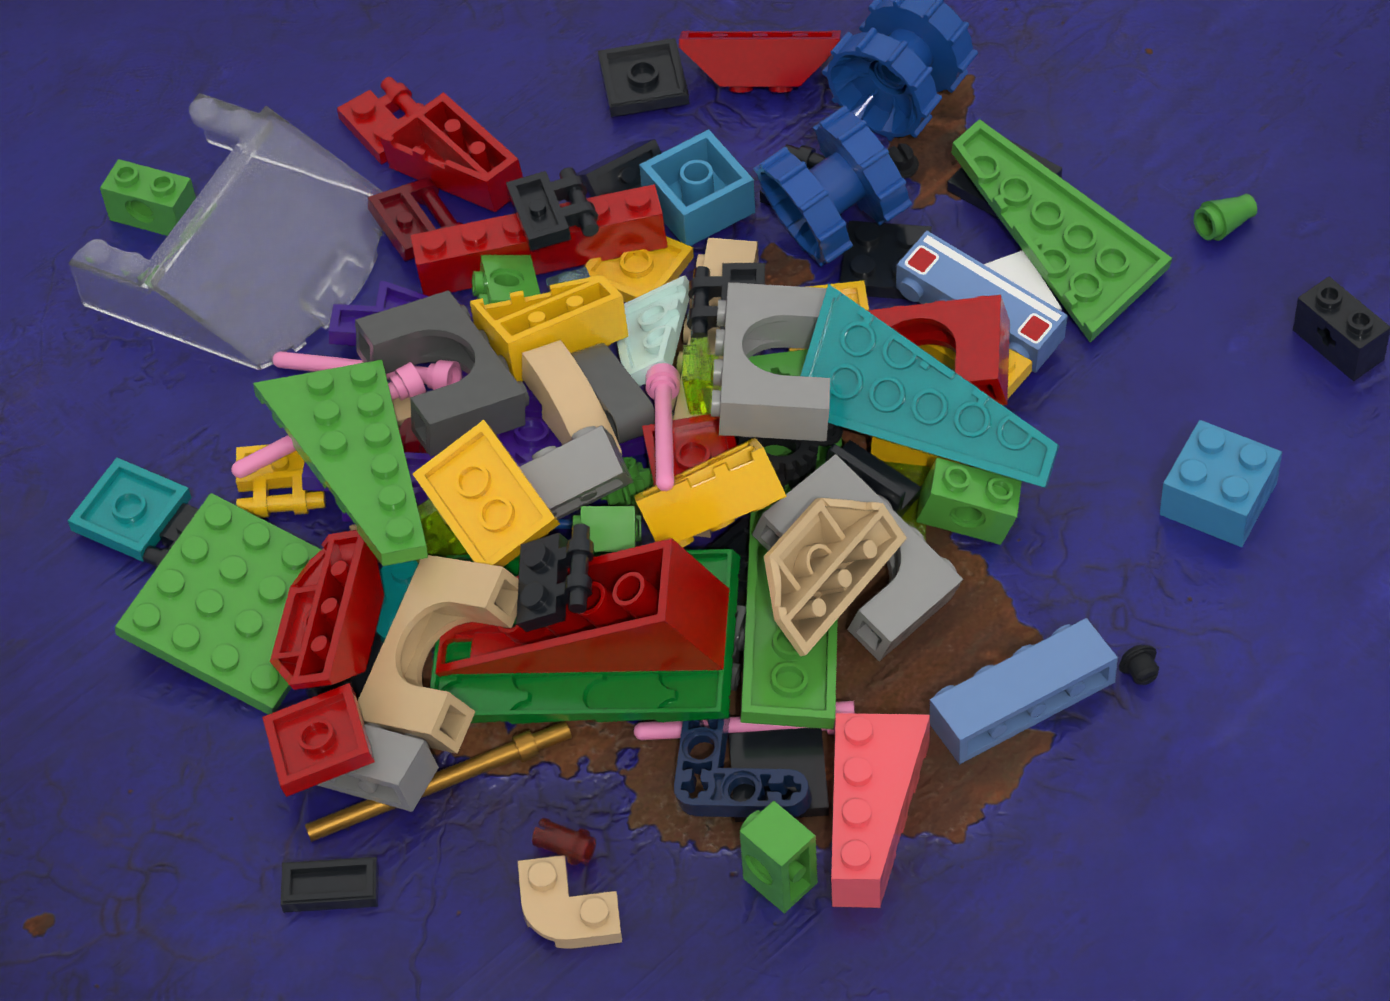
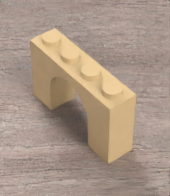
M428 555V558L420 559L358 699L364 724L373 723L388 731L403 735L406 733L424 739L428 743L429 748L458 754L475 711L450 692L423 687L422 672L425 660L439 638L457 625L477 622L512 628L517 616L519 579L502 566Z

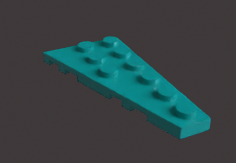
M828 284L800 376L830 378L829 424L1047 489L1060 445Z

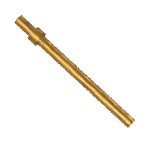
M563 721L533 734L528 730L512 737L513 742L436 772L421 798L520 759L523 763L538 757L540 750L572 738L570 729L566 721ZM365 800L307 823L305 828L311 842L393 810L396 807L373 800Z

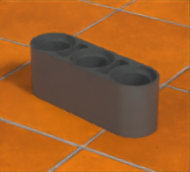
M599 343L571 353L595 392L618 443L621 444L642 437V426L655 424V409L649 398L605 343Z

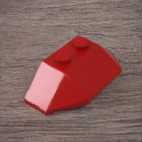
M841 30L682 31L679 38V48L720 87H729L731 92L744 93L752 91L753 87H769L771 92L783 93L792 91L793 87L801 86L832 55V49L841 40Z
M357 530L329 534L321 544L323 549L309 560L289 588L270 663L293 690L333 685L365 672L367 669L384 600V591L377 558L358 534Z

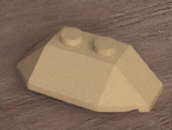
M817 498L764 555L774 620L799 656H806L907 539L883 503Z

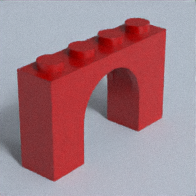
M1001 295L978 296L975 298L867 310L917 346L940 345L951 349L956 353L955 373L1001 405L1008 404L1010 320Z

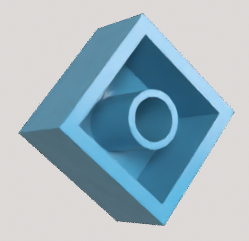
M709 129L639 164L641 186L655 184L664 223L680 242L692 246L755 213L754 179Z
M1199 420L1163 483L1160 515L1243 547L1277 484L1282 451Z

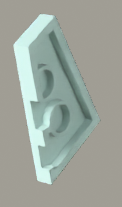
M686 275L624 303L629 336L616 342L621 364L639 386L646 385V373L652 366L659 363L673 364L689 302V280Z

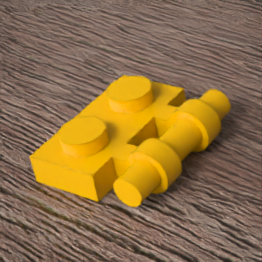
M269 444L236 447V462ZM297 451L244 478L236 477L238 492L253 491V497L237 499L236 506L251 514H255L259 518H268L270 513L294 511L295 515L309 514V509L326 508V497L324 491L308 492V490H302V473L305 461ZM292 487V494L269 496V489Z

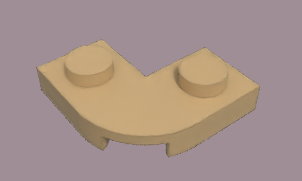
M565 855L518 861L521 905L527 927H531L540 936L554 941L557 948L572 949L622 943L617 891L570 897Z

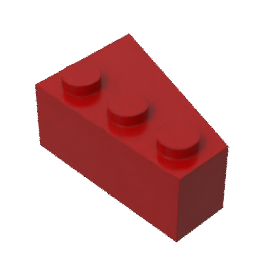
M444 92L380 137L391 169L417 180L429 178L438 189L493 212H496L511 201L506 182L523 178L519 159Z

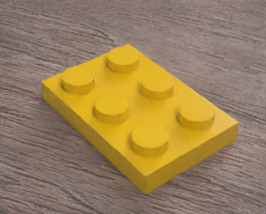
M482 420L413 473V476L474 562L504 567L520 555L521 544L540 539L560 525L557 518L485 420Z

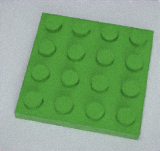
M210 493L115 626V633L120 638L266 714L274 713L292 688L270 663L289 588L309 560L320 552L321 549Z

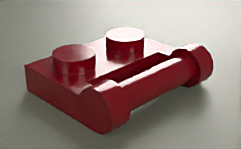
M429 178L420 179L368 197V210L404 261L415 258L411 235L437 230L417 202L428 208L441 226L438 229L463 224L457 222L438 196V187Z

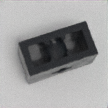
M1327 277L1298 297L1293 331L1352 381H1355L1385 360L1390 326L1331 277Z

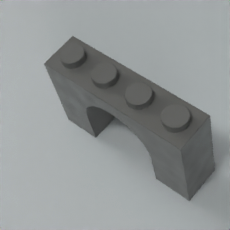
M449 290L355 319L356 350L364 363L382 359L386 374L394 372L409 362L416 365L426 362H437L438 360L457 361L460 363L461 370L468 374L456 383L410 398L411 430L430 457L442 452L482 420L488 423L496 435L525 425V406L529 405V395L522 381H516L509 371L505 358L495 353L484 330L477 329L471 321L466 306L464 304L460 305Z

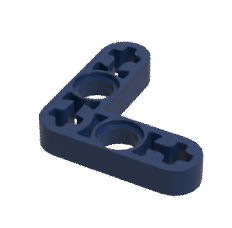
M730 709L728 719L708 720L710 728L704 727L703 720L683 721L674 781V793L682 811L688 815L702 817H748L757 810H764L772 801H775L793 817H798L810 807L812 802L811 789L804 774L798 770L724 768ZM707 742L715 746L713 753L705 759L698 760L690 756L693 747L699 743ZM695 774L701 775L700 779L705 791H700L698 798L692 799L689 793H694L697 782ZM741 784H749L755 787L754 795L746 801L738 802L730 798L733 789ZM764 786H769L770 791H771V792H767V796H768V800H767V801H765V800H766V796H765ZM788 787H796L797 792L792 793L791 800H783L782 795L787 793Z

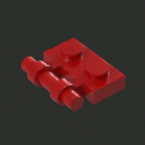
M387 77L381 82L380 87L386 95L379 99L371 90H368L337 107L338 117L341 122L381 165L387 162V158L380 137L425 106L422 103H416L412 99V93L403 83H397L392 77ZM401 109L405 115L397 119L392 113Z

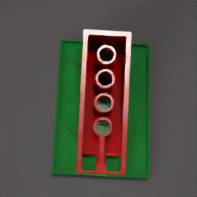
M672 538L617 552H594V558L589 562L588 576L593 579L592 595L587 598V610L585 612L573 613L568 610V604H566V621L529 632L516 624V619L512 628L477 622L457 625L444 633L435 643L430 688L450 692L473 709L475 714L471 723L508 721L511 724L578 720L617 722L653 719L657 722L728 719L740 555L733 549L685 550ZM470 555L446 556V558L474 562ZM520 555L504 566L505 569L518 579Z

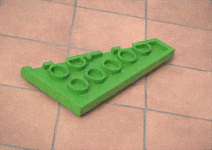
M980 119L953 142L951 151L953 156L1090 343L1170 268L1172 257Z
M382 359L253 383L255 396L261 404H266L272 412L273 420L279 428L283 427L292 439L293 447L323 487H328L341 511L347 513L355 523L358 534L382 566L428 558L427 545Z

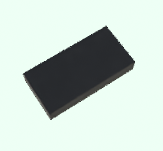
M377 857L282 863L281 908L283 913L378 907L379 864Z

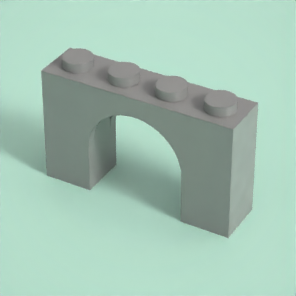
M728 282L727 300H718L717 326H725V329H716L715 355L723 356V359H714L713 386L722 387L721 390H712L711 416L720 417L719 435L827 441L830 378L773 374L758 368L749 360L754 354L771 348L809 349L827 288Z
M836 454L786 494L787 497L780 499L761 515L752 534L769 551L817 498L879 502L885 505L907 539L886 562L889 570V584L858 610L847 629L878 661H881L951 600L963 581L954 565L946 558L940 557L925 542L923 535L916 528L909 526L893 511L891 504L886 498L877 495Z

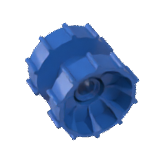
M874 0L868 7L871 13L859 27V30L862 32L855 35L847 32L832 49L831 54L834 57L823 69L822 74L827 76L829 87L834 95L832 101L839 103L841 107L846 105L850 112L854 113L861 120H865L871 131L886 136L889 141H892L895 137H904L910 134L916 138L932 119L930 113L942 99V96L937 94V92L948 90L950 93H953L968 74L966 68L978 55V51L973 49L971 36L967 30L969 23L963 22L955 11L944 3V0Z
M846 105L812 127L817 135L820 145L819 150L825 156V159L817 165L808 169L805 162H801L785 146L753 168L762 187L761 191L768 199L780 223L785 226L799 244L801 250L816 260L820 267L830 263L853 247L846 229L847 224L840 216L848 208L857 203L859 209L867 213L880 226L913 205L905 186L907 183L888 154V149L884 148L875 134L869 129L865 120H861L854 113L850 112Z

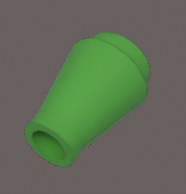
M1243 194L1238 197L1203 202L1194 213L1195 228L1205 240L1213 239L1220 241L1245 221L1256 216V201L1251 195Z

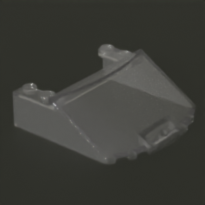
M199 93L189 108L192 122L196 126L203 128L208 143L231 150V152L151 259H145L137 252H126L109 246L104 240L95 239L80 248L70 260L69 265L84 306L248 367L261 370L273 365L272 358L275 353L279 351L285 352L290 348L297 352L306 346V338L320 327L325 330L329 327L333 304L350 305L358 295L378 256L377 246L380 236H383L384 232L368 210V197L381 193L382 190L268 106H265L260 113Z

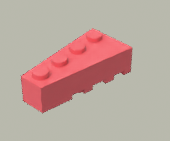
M836 713L831 869L832 907H881L896 857L899 839L907 821L908 809L913 793H915L923 760L926 758L929 748L930 715Z

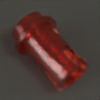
M542 818L538 822L539 826L544 827L545 830L535 827L532 836L534 847L543 848L561 856L565 855L568 863L571 865L587 864L591 860L596 848V839L590 836V832L587 829L581 828L576 831L552 822L548 818Z

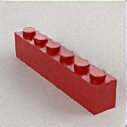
M653 184L587 198V201L593 203L598 214L596 222L599 231L595 235L588 237L583 234L581 228L574 225L569 227L571 240L530 251L516 213L411 235V241L423 294L432 296L448 290L452 293L471 289L473 271H480L481 255H531L535 274L538 275L585 265L592 258L601 257V261L619 258L625 252L641 249L653 251L667 248L663 213L656 186ZM562 203L560 204V207L571 205V203Z

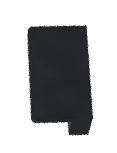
M655 139L640 141L576 174L583 178L591 197L642 187L639 164L661 154V150Z
M849 440L843 448L833 444L828 449L826 461L836 454L877 495L886 498L891 504L893 511L900 517L920 497L921 486L853 441Z

